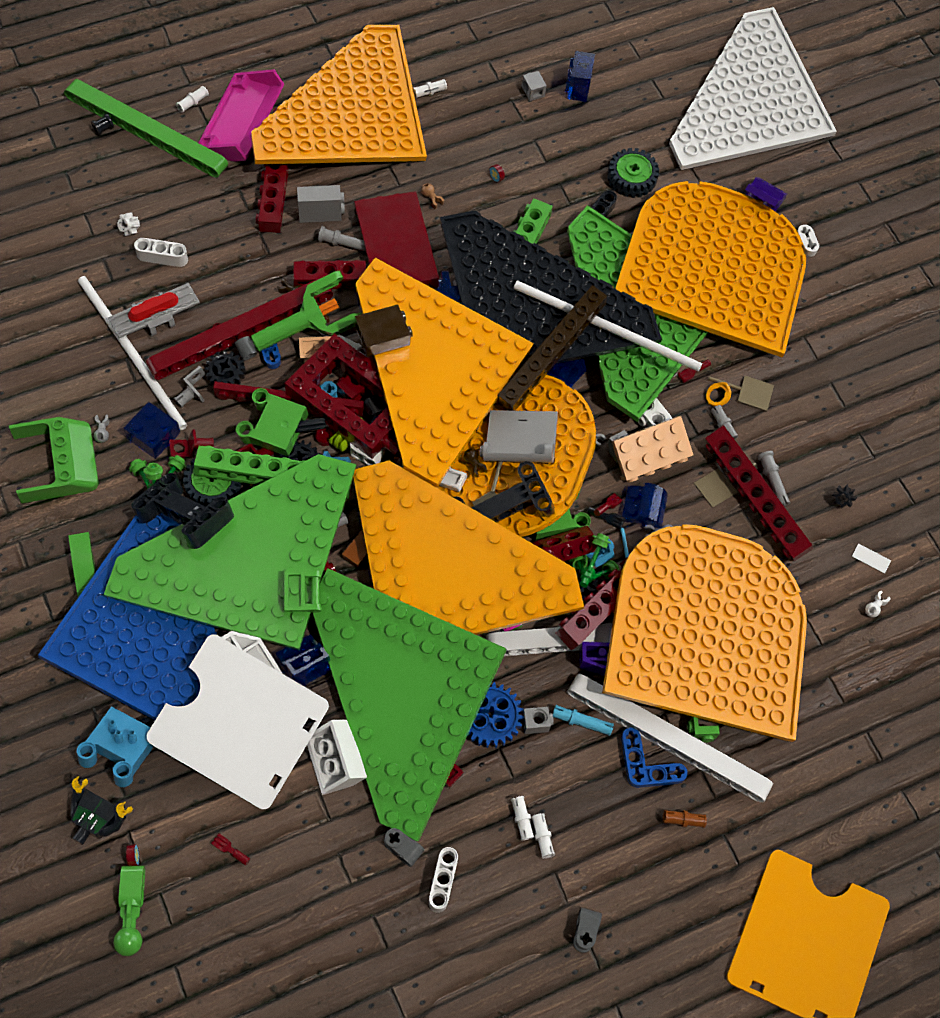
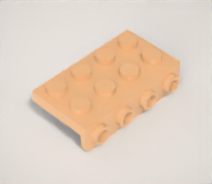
M681 416L611 441L622 472L620 478L628 483L638 480L640 475H652L656 469L661 468V470L670 468L674 462L678 464L688 461L687 457L693 456Z

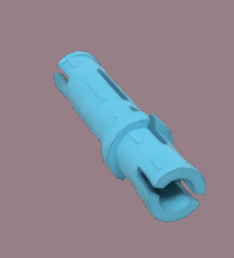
M555 705L553 718L567 721L570 725L576 724L608 736L611 735L614 723L579 713L576 709L570 710Z

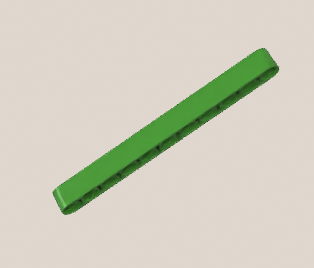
M75 79L64 91L65 96L70 101L100 117L108 114L113 124L214 178H218L228 166V161L222 155L79 79Z

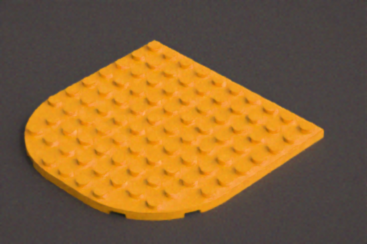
M678 182L656 191L643 205L615 289L636 298V301L644 305L651 306L655 314L783 358L805 273L806 254H804L802 248L803 242L791 222L783 214L779 215L770 207L764 205L763 201L712 183Z
M546 375L516 411L558 412L554 462H532L552 499L555 510L552 515L543 517L538 513L533 504L497 522L520 537L545 529L556 522L572 506L583 484L596 445L595 422L588 403L577 390H573L564 381ZM498 399L491 408V410L508 411L498 403ZM490 411L451 467L452 469L467 473V479L460 492L442 486L436 487L452 497L462 498L470 508L474 506L472 502L491 491L499 461H484L483 457H480V446L487 442ZM470 448L478 452V461L487 467V473L478 467V478L474 474L473 465L464 460V452ZM522 462L502 463L495 488L496 494L522 482L518 474V466ZM526 470L524 475H530L532 470ZM535 486L532 492L539 491L540 486ZM545 502L541 504L540 508L544 509L548 507L549 503Z
M697 525L669 526L651 533L632 550L621 571L602 693L794 742L797 732L807 622L806 608L802 604L799 594L801 591L796 580L775 555L769 554L763 549V546L739 536Z

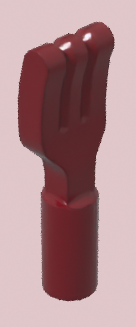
M709 359L701 362L703 364L699 372L711 366ZM687 368L677 375L685 383L693 379L698 371Z
M614 493L607 498L604 504L594 510V514L600 516L609 508H616L623 500Z
M220 833L211 842L222 853L229 852L232 854V857L245 866L249 863L250 858L238 849H234L232 843Z

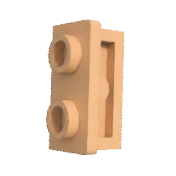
M331 336L299 338L300 361L305 363Z

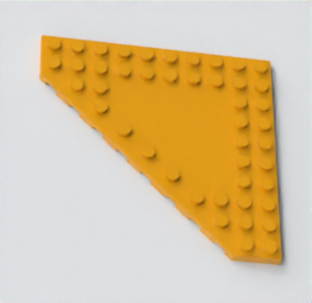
M366 25L363 31L353 37L346 47L340 49L332 60H328L317 74L314 73L304 86H300L292 94L291 98L285 100L277 107L273 114H270L262 121L258 128L252 130L251 141L255 164L426 161L427 154L400 25Z
M374 258L355 283L362 314L398 304L400 310L404 311L406 324L411 327L413 333L410 345L374 355L396 442L401 454L403 468L433 486L438 487L497 401L498 394L509 383L530 353L534 343L383 261Z
M390 460L355 470L353 478L375 590L475 635L585 609L574 567Z

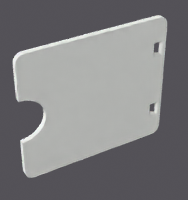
M210 635L189 666L196 673L200 681V692L197 698L186 706L177 707L166 703L148 731L147 741L258 808L267 809L272 805L326 714L329 704L323 697L218 635ZM308 718L315 720L309 732L303 729ZM276 774L281 779L274 789L269 783Z

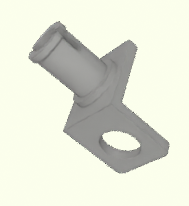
M200 366L183 379L187 384V389L174 398L181 407L194 397H198L202 403L204 402L200 393L193 387L197 381L205 376V372ZM199 373L196 378L192 379L195 374Z

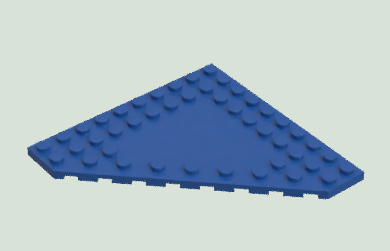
M159 514L148 523H140L135 515L38 654V657L154 720L157 719L166 703L177 707L186 706L197 698L200 692V681L196 673L189 666L207 637L217 635L213 626L104 596L118 556L181 525L162 514Z

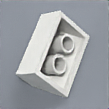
M331 720L315 730L307 746L322 795L354 786L367 778L358 747L347 720Z

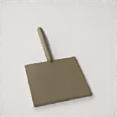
M744 376L742 387L726 382L731 388L740 390L737 402L764 411L768 410L774 385L748 376ZM708 377L709 380L714 381L716 383L725 382L713 377Z
M719 468L694 482V485L712 508L738 493L730 483L729 478H726Z

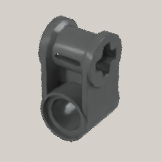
M397 828L388 830L385 835V847L409 867L415 864L425 850L418 842L409 838ZM390 837H398L397 842L390 843Z
M580 908L573 941L577 951L586 953L594 946L602 913ZM582 937H586L588 942L586 945H583Z

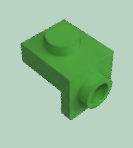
M692 716L690 721L687 722L688 733H691V736L698 740H702V742H712L720 734L719 726H699L697 717Z

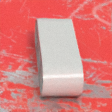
M139 238L134 243L136 254L140 261L176 267L185 266L188 262L186 247L183 244L149 238Z
M451 847L442 849L439 854L429 896V907L436 913L443 912L446 909L452 888L458 854ZM449 854L454 858V861L450 864L445 863L442 857ZM445 875L449 878V882L442 885L438 882L437 878ZM436 896L442 897L444 904L436 906L432 901L433 898Z

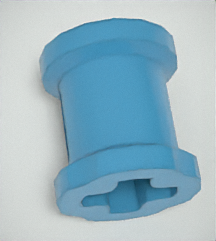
M326 381L321 385V389L329 395L338 397L335 383Z

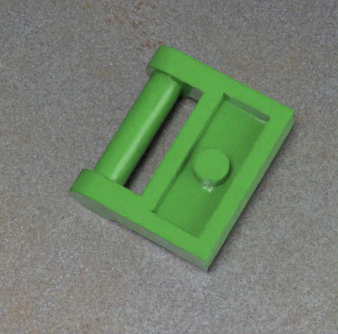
M284 571L285 612L317 613L322 611V605L319 604V579L321 578V571ZM305 578L311 579V604H305Z

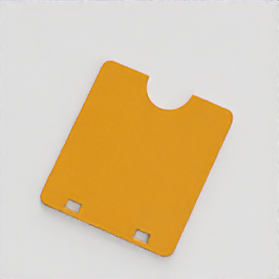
M775 850L769 856L730 964L727 981L730 985L800 1018H815L813 1017L815 1010L827 1015L826 1018H854L890 908L889 901L885 897L854 883L850 884L848 890L843 895L837 897L826 896L813 883L811 874L812 864L781 850ZM752 981L764 986L762 993L750 988Z

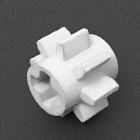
M132 213L120 215L121 219L117 222L119 231L124 232L125 236L138 233L137 229L140 226L138 217H134Z

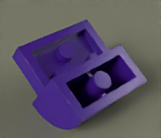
M755 177L754 181L748 184L745 189L747 191L746 195L763 201L764 205L770 207L775 212L787 196V193L759 177Z

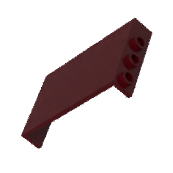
M416 191L354 201V212L358 216L369 265L374 258H377L432 289L439 288V276Z

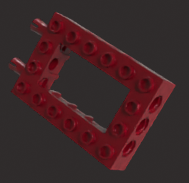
M334 333L285 382L286 395L298 404L305 406L307 411L315 417L325 418L327 426L371 459L383 447L393 453L394 456H398L397 442L392 439L395 436V432L392 427L388 407L369 425L319 387L320 382L328 374L330 375L332 369L340 362L342 372L348 373L357 380L358 384H363L371 390L373 395L376 394L383 399L386 404L377 364Z

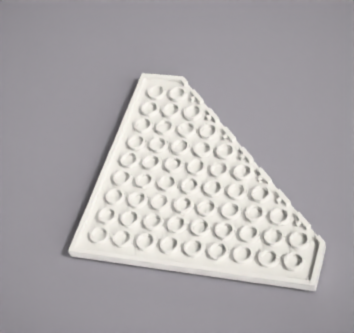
M774 7L744 13L732 37L727 42L722 54L717 59L713 69L697 93L695 100L690 105L685 117L670 139V147L681 170L835 136L837 131Z

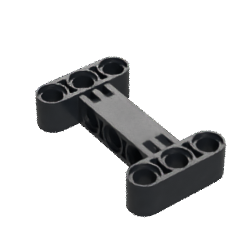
M524 461L518 466V474L522 480L521 483L471 507L496 523L533 504L538 513L543 517L552 515L555 510L549 493L534 464L530 461ZM532 470L530 475H524V472ZM535 486H540L539 491L532 492ZM457 496L453 497L465 504L462 498ZM545 502L549 503L548 507L544 509L540 508L541 504Z
M168 473L136 498L131 504L132 509L140 523H148L159 514H162L184 525L181 531L188 546L191 549H198L234 518L233 510L226 497H218L205 507L182 496L183 488L175 473Z

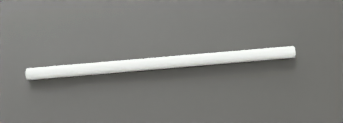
M85 276L80 277L78 282L178 429L184 430L187 424L158 381L154 379L147 365L127 336L118 338L108 320V317L112 316V314Z
M518 280L514 285L515 290L566 313H569L574 307ZM598 316L591 322V324L695 371L699 372L703 364Z

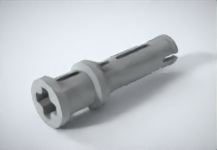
M325 226L321 227L318 236L319 242L326 241L332 243L333 246L340 244L366 252L363 240L343 235L339 230L332 231L325 229Z
M773 451L763 452L757 456V459L761 461L763 466V474L768 477L774 494L783 506H787L790 504V501L778 473L779 466L776 465L773 458L774 453Z

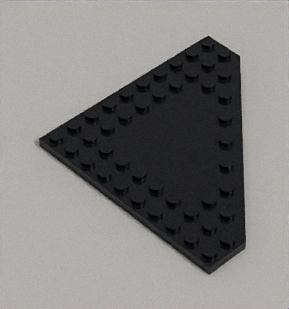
M475 210L440 217L461 304L534 343L532 350L517 372L568 314L515 290L514 285L517 280L573 306L593 285L607 295L606 305L599 312L598 317L656 343H661L662 338L651 306L636 301V298L614 289L611 284L602 279L598 280L592 277L591 273L580 267L576 268L570 265L569 261L558 255L554 256L548 253L547 249L536 243L528 242L525 240V237L514 231L506 230L503 228V225L492 219H486ZM590 323L556 364L642 346Z

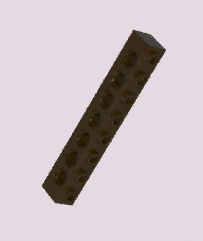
M593 285L498 394V403L508 411L517 410L605 307L607 295Z

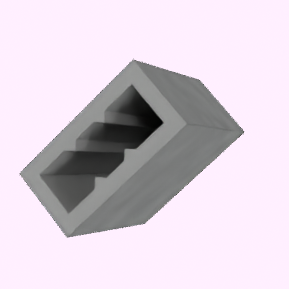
M340 185L297 187L300 223L342 221L341 214H345L344 192H340Z

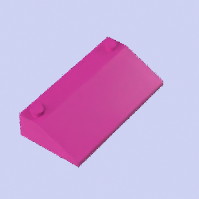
M275 69L235 73L198 143L222 155L226 160L246 161L252 150L251 131L258 128L262 121L269 116L284 86Z

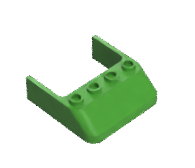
M56 417L9 425L14 439L50 433L55 482L49 485L16 490L21 503L90 492L98 487L99 479L92 430L87 422Z

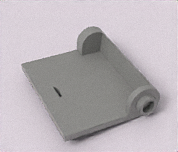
M490 410L487 442L480 446V457H483L484 461L553 463L558 412Z

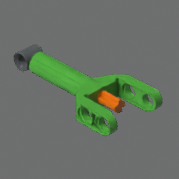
M335 271L307 285L299 312L251 335V339L249 336L237 340L235 346L242 360H248L258 354L257 350L260 352L307 328L332 336L334 333L339 335L355 327V316L362 313H352L327 325L324 315L339 309L338 303L334 298L318 306L314 299L315 296L337 286L343 280L341 272Z

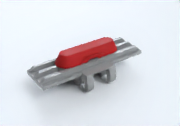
M187 283L166 293L161 291L158 295L138 304L133 303L131 308L108 317V320L118 338L144 327L149 328L153 336L157 334L156 326L165 322L169 323L170 328L176 326L172 315L193 307L200 302L190 284Z

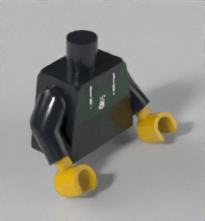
M78 776L72 781L74 789L70 802L71 822L79 828L72 839L84 845L89 835L101 839L119 831L126 819V814L131 813L133 808L128 807L125 811L124 804L126 801L115 806L88 789L84 791L83 788L87 786L88 780L84 779L82 785L78 783Z

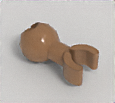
M427 183L422 186V195L432 200V207L434 209L437 208L436 202H440L441 205L444 204V199L434 193L435 189L432 184Z

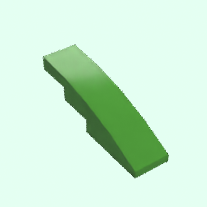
M89 532L68 535L78 597L96 573Z

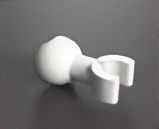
M879 591L875 596V602L866 605L865 613L870 617H877L881 611L880 607L886 605L891 598L888 597L886 600H880L883 592Z

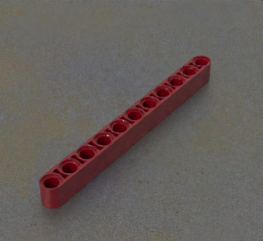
M319 279L149 357L146 360L148 369L154 379H163L216 354V352L235 345V342L243 337H251V335L299 312L307 285ZM329 289L315 296L314 299L317 305L330 300L333 292Z

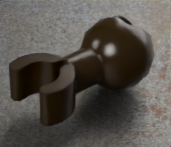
M282 279L284 287L277 286L279 293L284 294L302 285L291 286L287 280Z
M470 448L464 452V460L473 465L474 474L478 478V467L483 469L485 473L488 472L487 467L478 461V452Z

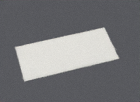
M860 544L857 545L852 557L883 573L886 572L891 560Z

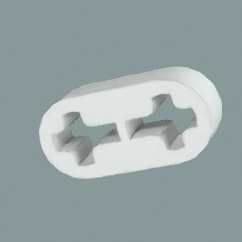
M801 225L797 232L803 242L804 254L812 257L817 253L819 243L813 229L808 225Z

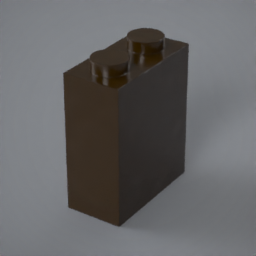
M398 304L355 316V328L367 357L410 345L411 337H413L412 329L410 326H407L406 315L404 311L400 310Z

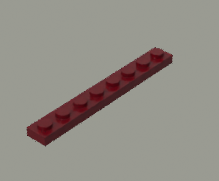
M215 382L213 387L215 397L222 400L234 399L239 402H253L252 394L256 389L260 388ZM263 388L269 394L297 403L286 395V392L283 390ZM333 397L357 416L363 417L364 401ZM260 398L258 402H263L266 398Z

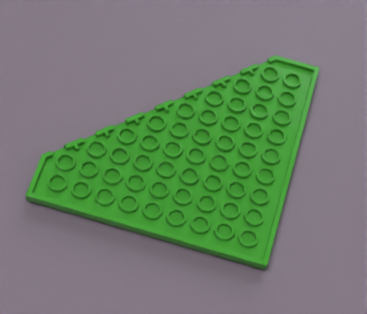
M587 205L567 229L575 267H580L591 273V276L598 280L602 279L611 284L615 289L632 235ZM654 313L662 338L661 343L658 344L687 357H690L709 333ZM644 347L597 355L607 401L637 422L683 366Z
M318 454L228 500L233 510L234 518L202 547L191 549L188 546L181 531L184 525L181 524L118 556L104 596L300 650L311 612L284 611V571H321L320 585L356 470V464ZM305 578V604H311L310 578Z
M327 568L319 585V604L322 605V611L313 613L349 727L367 775L366 781L381 824L391 829L397 828L409 838L419 841L507 649Z

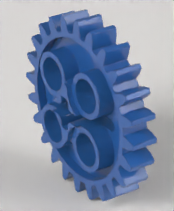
M493 682L492 687L489 688L484 698L487 706L480 707L474 722L482 720L485 725L478 727L473 722L468 735H472L471 742L478 739V746L485 742L486 748L489 747L490 743H493L494 747L497 748L498 742L505 746V739L511 742L513 739L512 735H518L517 729H521L522 724L520 721L524 719V716L519 714L523 713L524 708H518L521 705V700L515 701L517 694L510 695L511 688L504 691L503 684L496 688V683ZM504 703L507 708L501 710L497 707V704ZM489 712H493V718L489 717ZM501 722L505 725V728L497 729L495 723Z

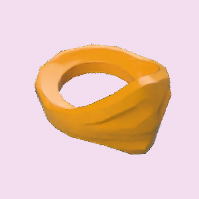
M726 382L714 383L708 388L706 393V401L713 407L723 406L731 398V389ZM714 389H724L725 397L723 400L714 402L710 399V394Z

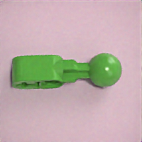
M145 866L121 867L119 907L123 925L122 929L116 933L113 944L117 953L122 956H132L142 946V936L136 929V919L140 917V908L143 906Z

